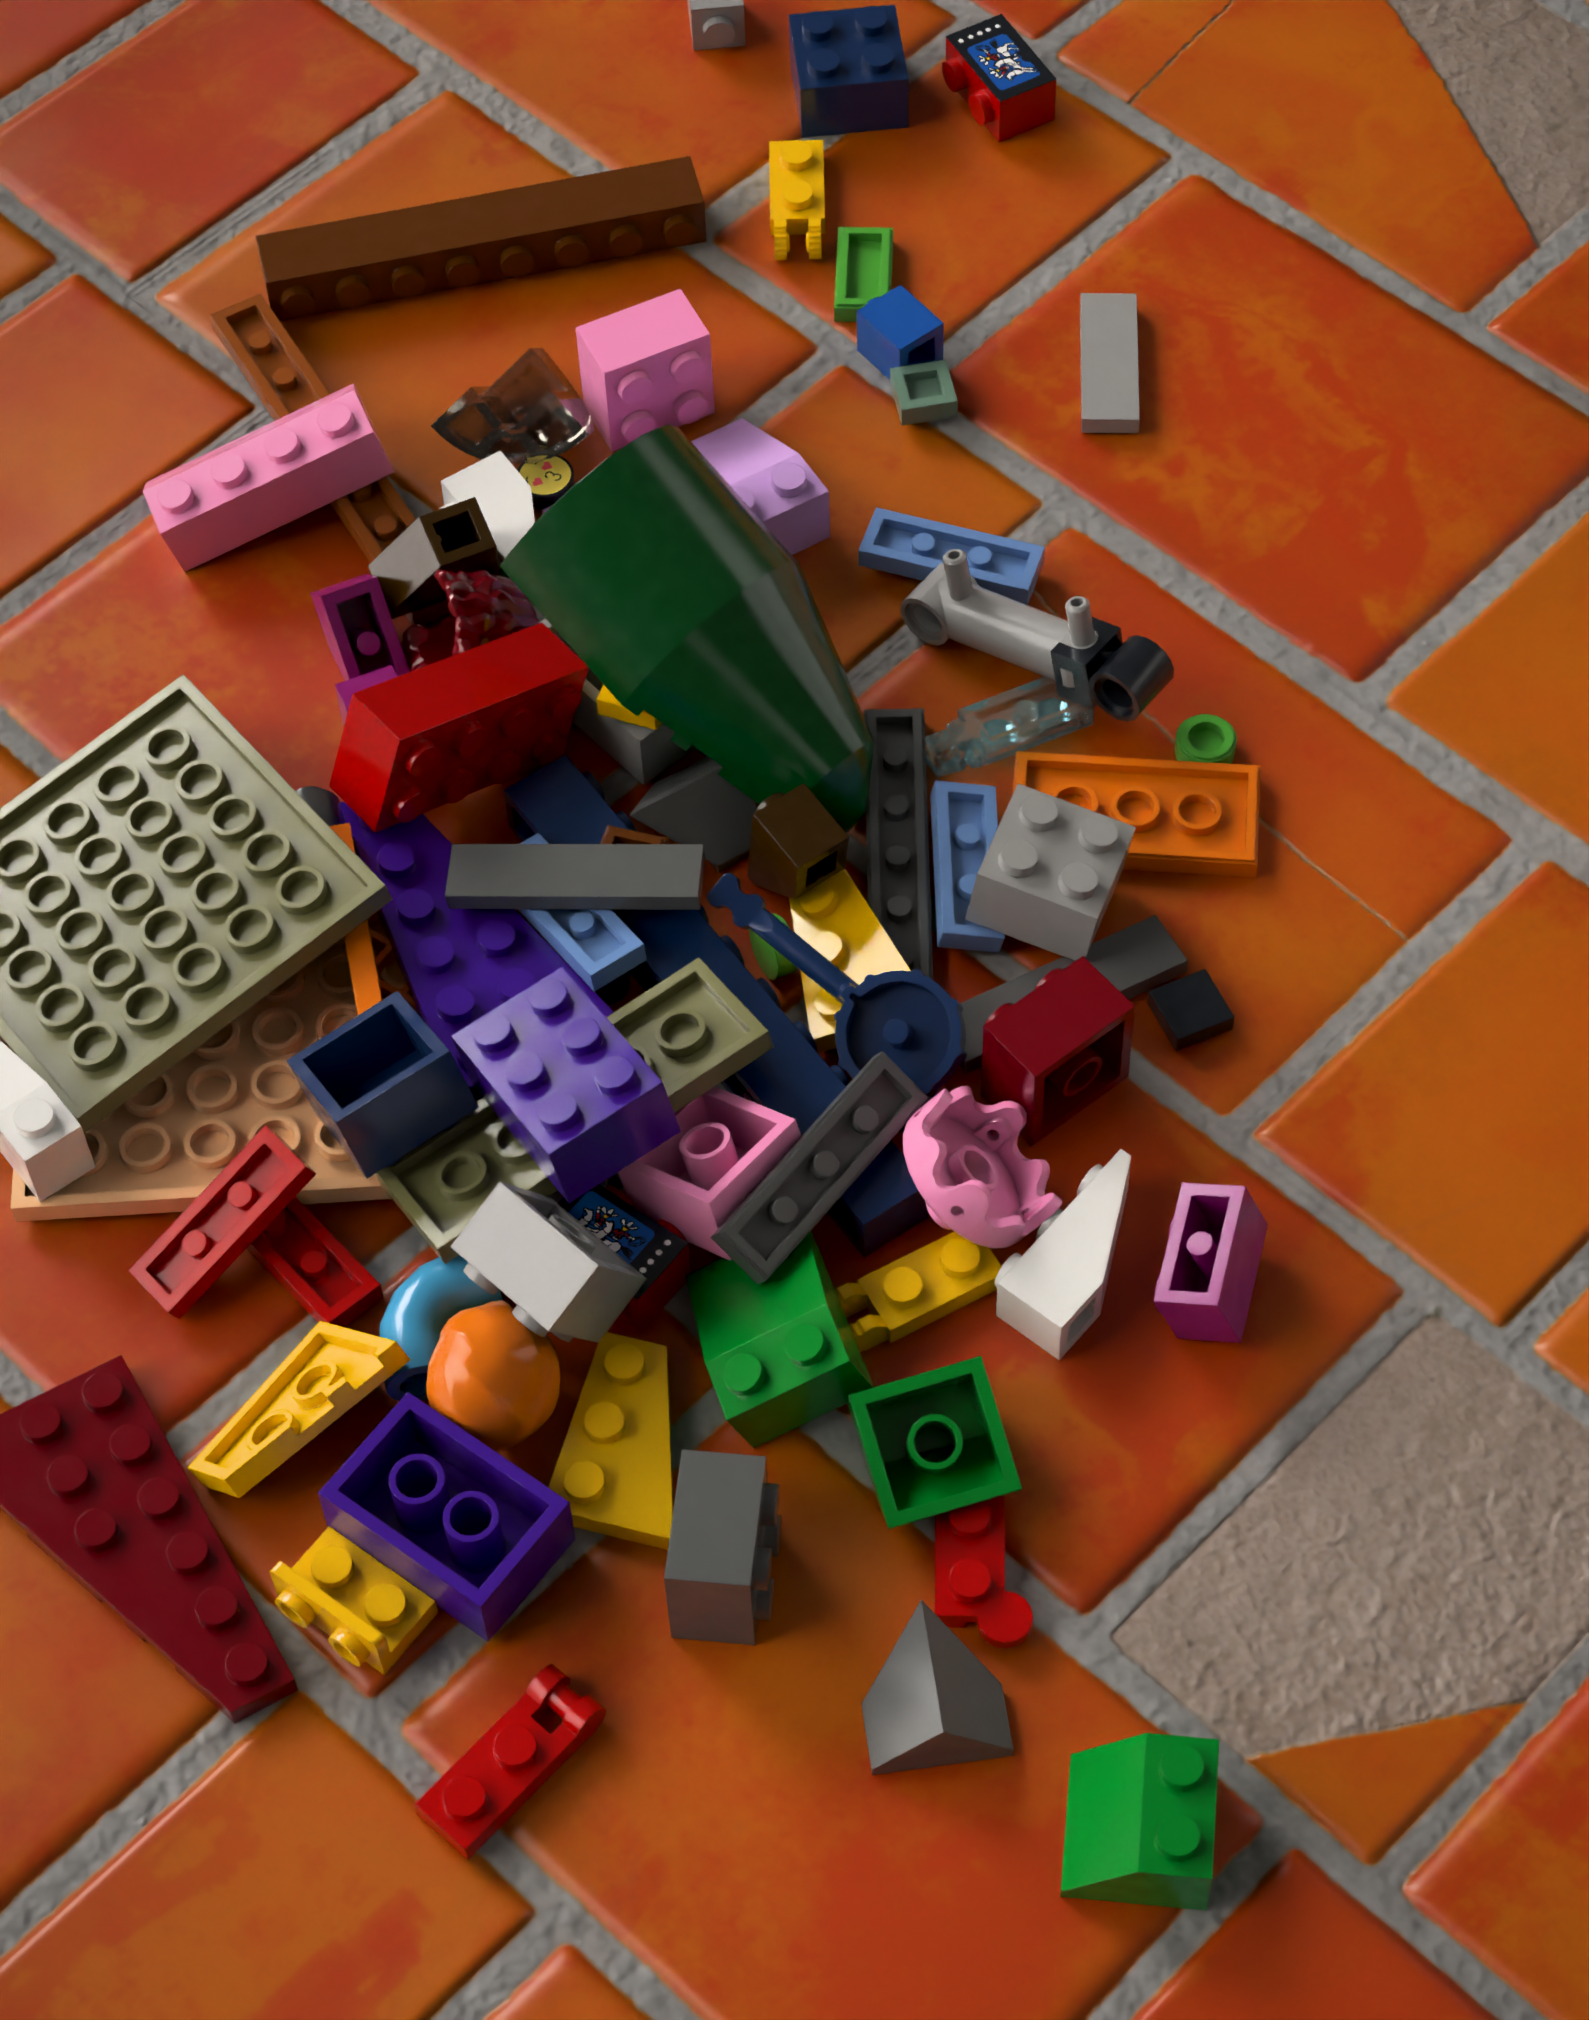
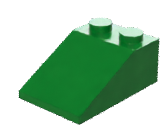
M812 1231L805 1236L767 1281L758 1285L733 1260L729 1261L725 1258H721L686 1275L704 1362L726 1421L753 1448L847 1404L848 1395L874 1388Z

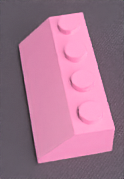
M353 383L146 482L143 493L162 538L184 572L395 471L359 392Z

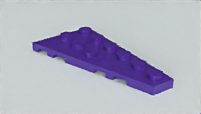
M345 802L338 803L341 824L350 823L356 855L386 885L393 899L378 910L377 913L386 936L390 941L403 978L408 985L410 995L413 997L418 1015L450 1050L475 1100H480L483 1097L471 1083L451 1037L454 1033L560 967H563L606 1017L614 1013L515 909L448 908L445 892L452 844L423 814H420L410 822H400L375 833Z

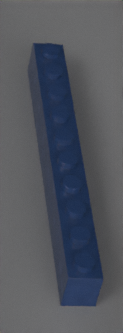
M567 755L560 757L504 789L509 827L522 842L539 833L549 844H600L607 825L636 831L632 821L624 812L619 811L615 814L605 802L603 790L596 778L589 771L581 773ZM702 904L700 910L611 909L644 943L647 960L631 969L629 973L645 992L699 957L769 1031L774 1048L722 1081L721 1084L730 1093L796 1119L802 1136L850 1083L844 1071L837 1065L829 1067L817 1053L816 1043L806 1026L800 1021L792 1023L783 1013L779 999L772 986L764 978L756 980L745 968L744 959L737 945L727 935L718 936L709 925L708 916ZM893 1138L827 1212L864 1258L928 1218L926 1202L909 1174L904 1155L892 1142Z

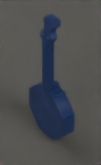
M725 873L708 893L707 899L712 906L718 909L729 908L731 910L733 923L736 926L745 930L750 928L842 1004L840 1011H837L834 1015L836 1020L835 1042L839 1056L838 1066L852 1078L861 1071L873 1056L883 1051L926 1096L934 1097L937 1094V1090L945 1085L953 1076L961 1061L966 1059V1030L962 1016V1005L919 969H914L913 971H889L877 975L869 974L859 985L769 912L761 896L758 894H744L740 888V880L734 874Z

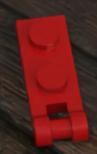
M554 1664L544 1667L533 1678L526 1693L414 1804L417 1815L467 1860L596 1731L606 1715V1709L590 1695H585L581 1698L569 1687L570 1678ZM550 1709L563 1719L562 1723L551 1734L538 1723Z

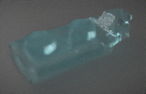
M1042 677L958 709V718L947 724V729L925 737L926 763L936 777L963 771L968 764L971 768H979L984 764L989 765L1015 755L1018 751L1028 750L1093 725L1094 709L1092 710L1058 696L1056 681Z

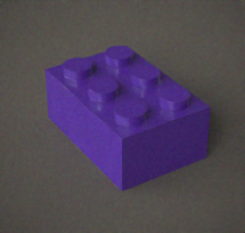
M563 967L558 968L451 1035L472 1085L568 1203H571L681 1132L663 1082Z
M409 1392L403 1396L318 1492L327 1526L332 1527L435 1600L436 1606L487 1642L492 1639L576 1539L569 1501Z

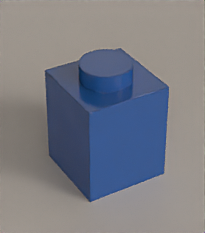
M902 285L897 286L881 297L871 299L864 307L857 310V351L889 380L890 368L943 360L944 323Z

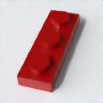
M265 1125L128 1271L169 1314L181 1319L317 1173L276 1132Z
M296 1197L247 1247L253 1256L317 1322L323 1321L345 1327L383 1298L381 1284Z

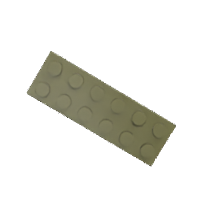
M699 957L607 1017L663 1082L674 1113L774 1048L769 1031ZM484 1098L477 1101L479 1108L460 1119L452 1128L438 1133L405 1154L394 1165L383 1168L375 1173L381 1186L444 1264L459 1256L450 1246L499 1182L547 1197L558 1190Z

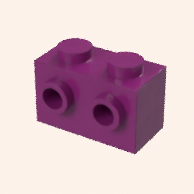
M1182 1183L1175 1214L1170 1224L1169 1239L1161 1272L1156 1282L1154 1297L1157 1310L1163 1315L1178 1339L1241 1343L1268 1227L1266 1220L1246 1186Z

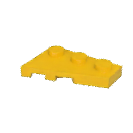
M846 869L833 875L795 900L789 898L794 932L857 984L860 985L869 974L877 975L883 972L899 970L911 971ZM800 970L809 1031L816 1043L819 1053L835 1049L836 1020L834 1015L837 1011H840L842 1004Z
M319 1321L187 1468L202 1486L240 1498L408 1363L410 1358L397 1341Z
M605 1333L597 1345L548 1487L570 1502L574 1527L668 1550L673 1517L667 1346L614 1333Z

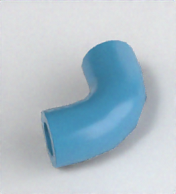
M460 1255L447 1264H444L438 1257L419 1266L394 1291L380 1322V1337L397 1341L410 1358L408 1363L384 1381L386 1392L392 1399L400 1401L407 1392L419 1400L428 1399L426 1393L428 1363L446 1322L462 1310L481 1306L491 1301L503 1300L501 1290L496 1295H493L474 1283L463 1272L468 1262Z

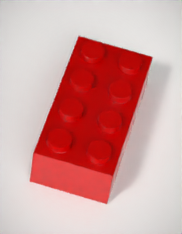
M539 623L352 693L329 787L376 833L400 822H410L420 814L444 804L457 803L467 795L491 785L503 784L513 776L540 765L546 766L560 758L567 747L568 733L575 711L581 702V691L589 667L546 625Z

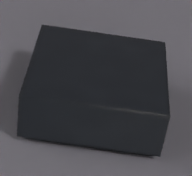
M1206 969L1148 991L1147 1004L1175 1051L1182 1050L1233 1029L1235 1017Z

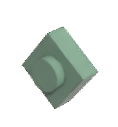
M946 359L890 368V386L901 426L957 417L958 400Z

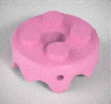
M961 1086L951 1092H948L945 1088L911 1116L906 1123L903 1133V1152L907 1168L917 1190L926 1202L931 1218L940 1227L948 1230L952 1229L967 1240L988 1248H1006L1019 1242L1052 1216L1063 1202L1053 1192L1045 1195V1188L1050 1175L1048 1162L1043 1159H1027L1018 1149V1136L1027 1122V1113L1019 1103L1003 1101L994 1105H983L974 1100L969 1086Z

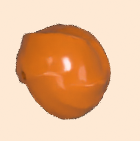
M503 1300L491 1301L481 1306L462 1310L446 1322L428 1363L426 1393L430 1407L494 1451L514 1447L537 1431L553 1413L560 1389L559 1360L551 1339L547 1335L545 1337L539 1336L519 1322L512 1314L513 1308Z

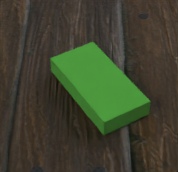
M838 227L834 322H857V310L864 307L871 299L881 297L891 291L893 228Z

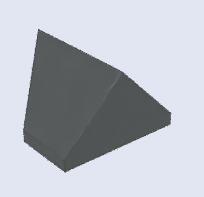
M704 757L655 782L631 812L630 816L678 844H703L706 860L711 863L717 873H720L749 858L752 817L757 808L753 799L718 775L722 767L710 757Z
M921 1600L862 1702V1714L872 1775L1009 1757L1014 1754L1002 1684Z

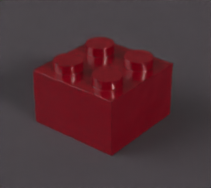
M1084 956L1065 969L1056 968L1051 970L1038 982L1035 990L1015 1004L1005 1003L998 1007L989 1016L985 1025H983L981 1096L990 1105L1003 1101H1013L1023 1106L1027 1113V1122L1020 1135L1030 1146H1033L1129 1077L1135 1005Z

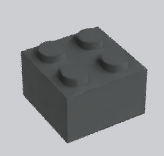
M682 1449L664 1575L671 1638L755 1645L758 1620L770 1621L774 1594V1579L770 1578L772 1556L778 1557L782 1518L781 1515H778L780 1485L768 1483L766 1456Z

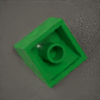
M981 1356L848 1395L850 1415L888 1530L1022 1490Z
M1144 1733L1071 1754L1060 1897L1207 1911L1213 1877L1219 1739Z

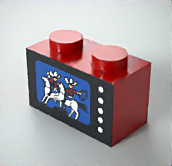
M1002 14L946 36V61L942 63V74L945 83L952 92L960 94L969 105L975 121L979 125H985L998 142L1055 120L1056 78Z
M599 1184L571 1203H568L563 1197L558 1203L562 1208L647 1278L618 1316L643 1332L687 1282L686 1275L691 1273L689 1246L686 1238L668 1221L663 1219L654 1221L637 1210L630 1198L614 1186L607 1185L604 1188Z

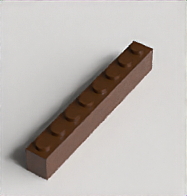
M687 156L256 236L270 308L279 321L682 247L707 242L704 199L691 157Z

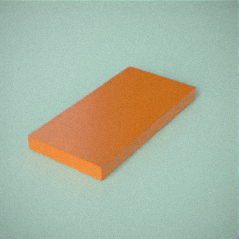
M1016 751L1013 793L1019 783L1136 827L1123 870L1256 878L1261 765Z

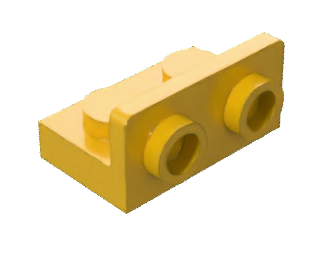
M330 1526L292 1568L279 1561L270 1571L278 1596L275 1599V1603L287 1618L302 1628H307L310 1623L314 1624L330 1636L328 1638L330 1645L346 1661L357 1667H360L365 1661L383 1675L389 1671L438 1613L435 1600Z

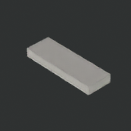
M1080 293L1081 433H1139L1137 293Z

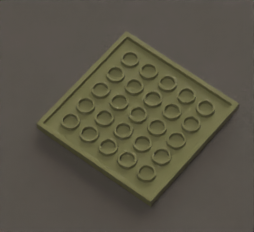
M183 674L0 808V1038L20 1059L47 1082L82 1126L85 1134L393 899L386 885Z

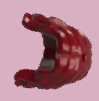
M438 569L434 576L447 594L448 609L452 615L445 618L438 628H429L420 624L409 626L403 633L401 647L403 653L407 655L408 667L411 671L534 626L539 623V619L536 617V612L529 599L511 578L502 577L498 574L490 575L485 570L473 573H466L464 571L454 573Z

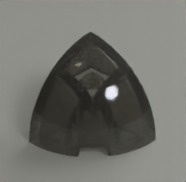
M530 348L491 386L470 387L431 425L450 444L476 458L484 459L501 451L511 463L527 464L550 459L567 452L594 432L592 418L582 399L543 348Z

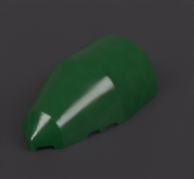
M667 424L647 432L605 459L555 502L533 524L501 563L500 567L621 705L636 716H639L645 710L674 731L670 738L672 742L685 751L692 744L722 766L718 775L758 804H761L772 794L777 792L786 794L804 783L845 833L849 832L863 817L868 802L875 741L800 564L678 427Z

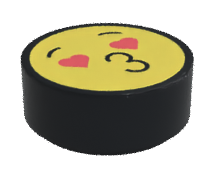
M541 453L533 455L523 461L517 470L531 486L534 509L542 510L553 505L575 485L572 465L567 459L557 454Z

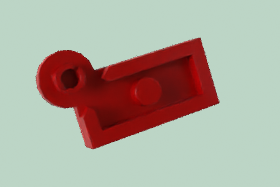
M1001 1496L935 1516L934 1613L948 1628H966L971 1622H977L978 1631L986 1642L995 1647L1011 1648L1023 1643L1030 1635L1033 1625V1613L1031 1606L1025 1598L1017 1593L1005 1591V1496Z

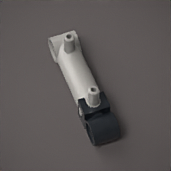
M952 549L945 553L943 563L939 564L901 604V615L905 624L912 633L924 642L938 646L951 639L1056 681L1058 696L1092 710L1098 704L1108 715L1117 720L1126 722L1135 720L1174 677V667L1171 659L1158 644L1146 637L1137 635L1128 637L1123 643L1120 627L1092 617L1090 602L1087 598L1081 596L1070 598L1065 604L1067 620H1064L980 587L970 574L966 553L959 549Z

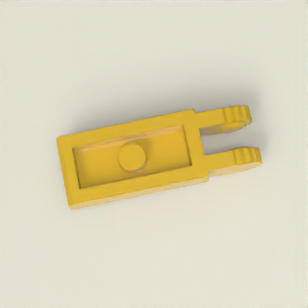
M823 140L769 141L770 235H774L775 260H787V254L790 252L789 235L806 234V251L809 253V259H822L821 234H825Z
M954 1231L857 1279V1283H846L836 1288L835 1291L846 1318L866 1308L872 1314L849 1325L861 1352L886 1340L892 1343L996 1291L997 1286H995L994 1282L1002 1266L990 1248L975 1244Z

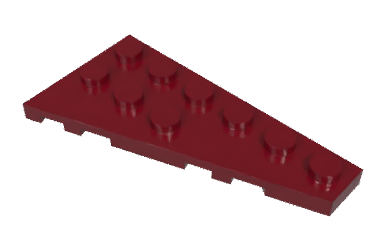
M122 1355L0 1414V1509L24 1529L28 1537L99 1602H105L144 1642L148 1641L166 1657L181 1676L233 1723H237L299 1691L288 1665Z

